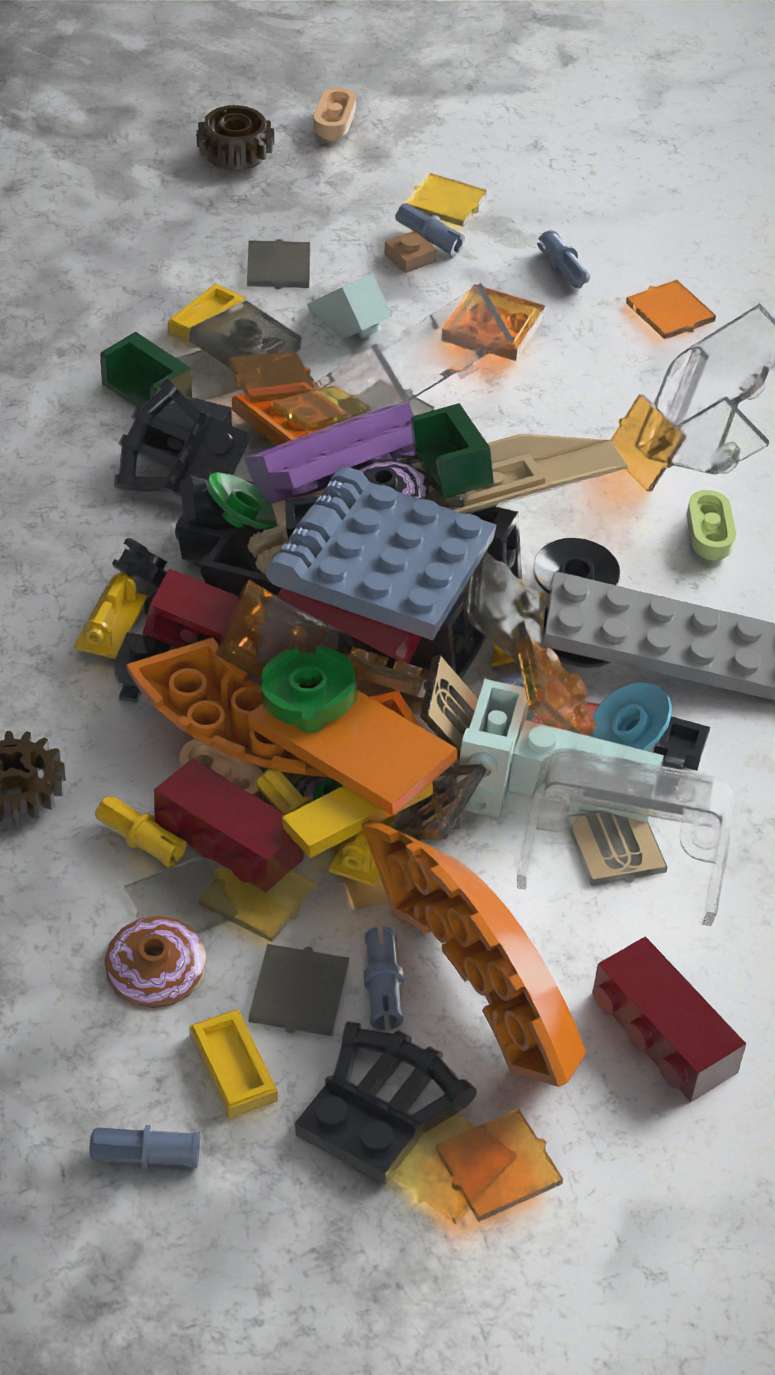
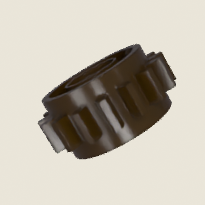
M242 105L222 106L208 113L205 116L204 122L198 123V130H196L197 147H200L201 155H205L210 163L219 168L246 170L259 165L266 159V153L273 152L274 128H271V121L266 120L256 109Z

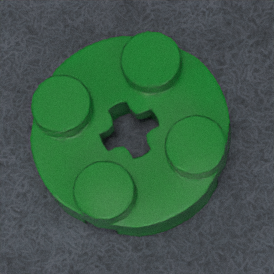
M315 647V653L300 654L299 648L286 650L272 658L263 669L261 686L263 706L278 720L297 725L298 729L303 732H318L323 729L325 723L334 721L344 715L357 701L358 693L354 667L346 656L330 648ZM318 684V685H317L316 687H314V688H301V687H300V685L312 686V685Z

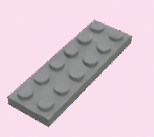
M555 571L551 583L542 646L775 700V623Z

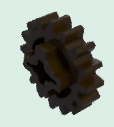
M6 731L4 740L0 741V822L5 816H12L14 824H20L21 815L28 813L30 817L36 820L39 818V807L42 806L51 810L55 807L54 796H63L64 794L63 782L66 781L64 762H61L60 750L58 748L49 750L47 738L44 737L34 743L32 742L31 732L26 731L21 739H14L13 733ZM40 769L44 772L42 779L38 777Z

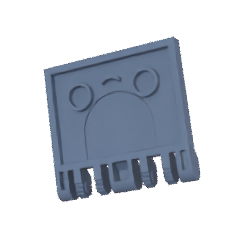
M349 467L339 468L322 492L324 496L320 495L313 506L308 509L297 524L294 532L287 541L289 543H285L265 569L267 579L278 587L433 640L493 541L496 525L481 520L475 515L463 514L439 506L431 500L418 499L395 491L389 486L371 483L361 471Z

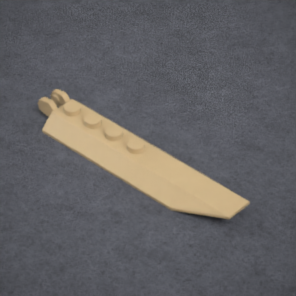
M521 433L488 443L491 451L493 485L443 499L421 463L411 464L420 469L429 482V500L439 506L463 514H471L628 468L627 463L611 440ZM324 489L291 499L324 496L322 493ZM285 500L271 504L278 527L264 530L262 533L258 532L256 535L253 534L254 536L250 537L249 545H247L249 551L252 552L255 558L257 557L255 564L263 574H265V569L272 558L281 550L285 543L288 544Z

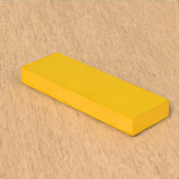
M433 782L398 812L432 795ZM342 786L283 816L282 822L285 831L308 857L312 858L362 832V824L368 821L379 823L392 815L349 788Z

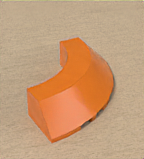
M213 637L127 664L129 675L151 704L174 725L198 741L226 755L254 765L288 773L329 777L248 726L247 715L262 704L261 686L248 679V672L233 662L219 647ZM398 690L370 697L421 727Z
M372 821L362 824V829L394 917L411 923L424 934L432 931L436 939L444 943L442 944L443 954L451 962L464 982L469 980L475 991L486 997L489 1005L485 1006L482 1012L495 1035L510 1073L556 1087L568 1083L586 1055L585 1047L567 1004L550 971L510 910L479 876L454 857L384 824Z

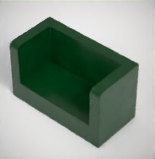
M136 331L103 350L100 354L102 385L136 408L140 409L161 389L159 384L165 378H168L187 399L192 398L191 367Z
M460 403L411 417L414 454L443 499L494 484L490 446Z

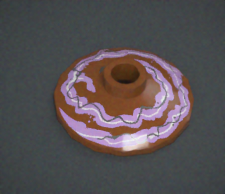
M163 916L141 918L121 928L109 942L104 959L107 980L117 995L133 1005L150 1008L173 1005L191 995L202 981L207 964L204 943L194 929L178 919ZM156 949L163 951L158 956H149L146 954L148 951Z

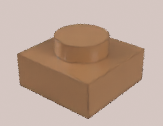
M416 230L385 241L384 254L404 273L436 262L437 249Z

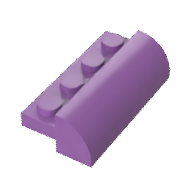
M410 402L389 404L245 457L244 459L250 476L261 495L269 503H277L325 489L330 479L341 467L357 470L359 467L374 461H400L415 455L410 419L414 415Z

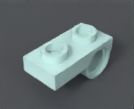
M466 728L461 744L456 783L459 809L500 818L510 780L512 765L510 764L514 738Z

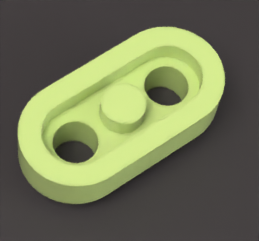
M699 490L693 493L689 498L686 514L693 550L708 560H720L730 556L735 545L736 529L729 499L724 494L715 490Z

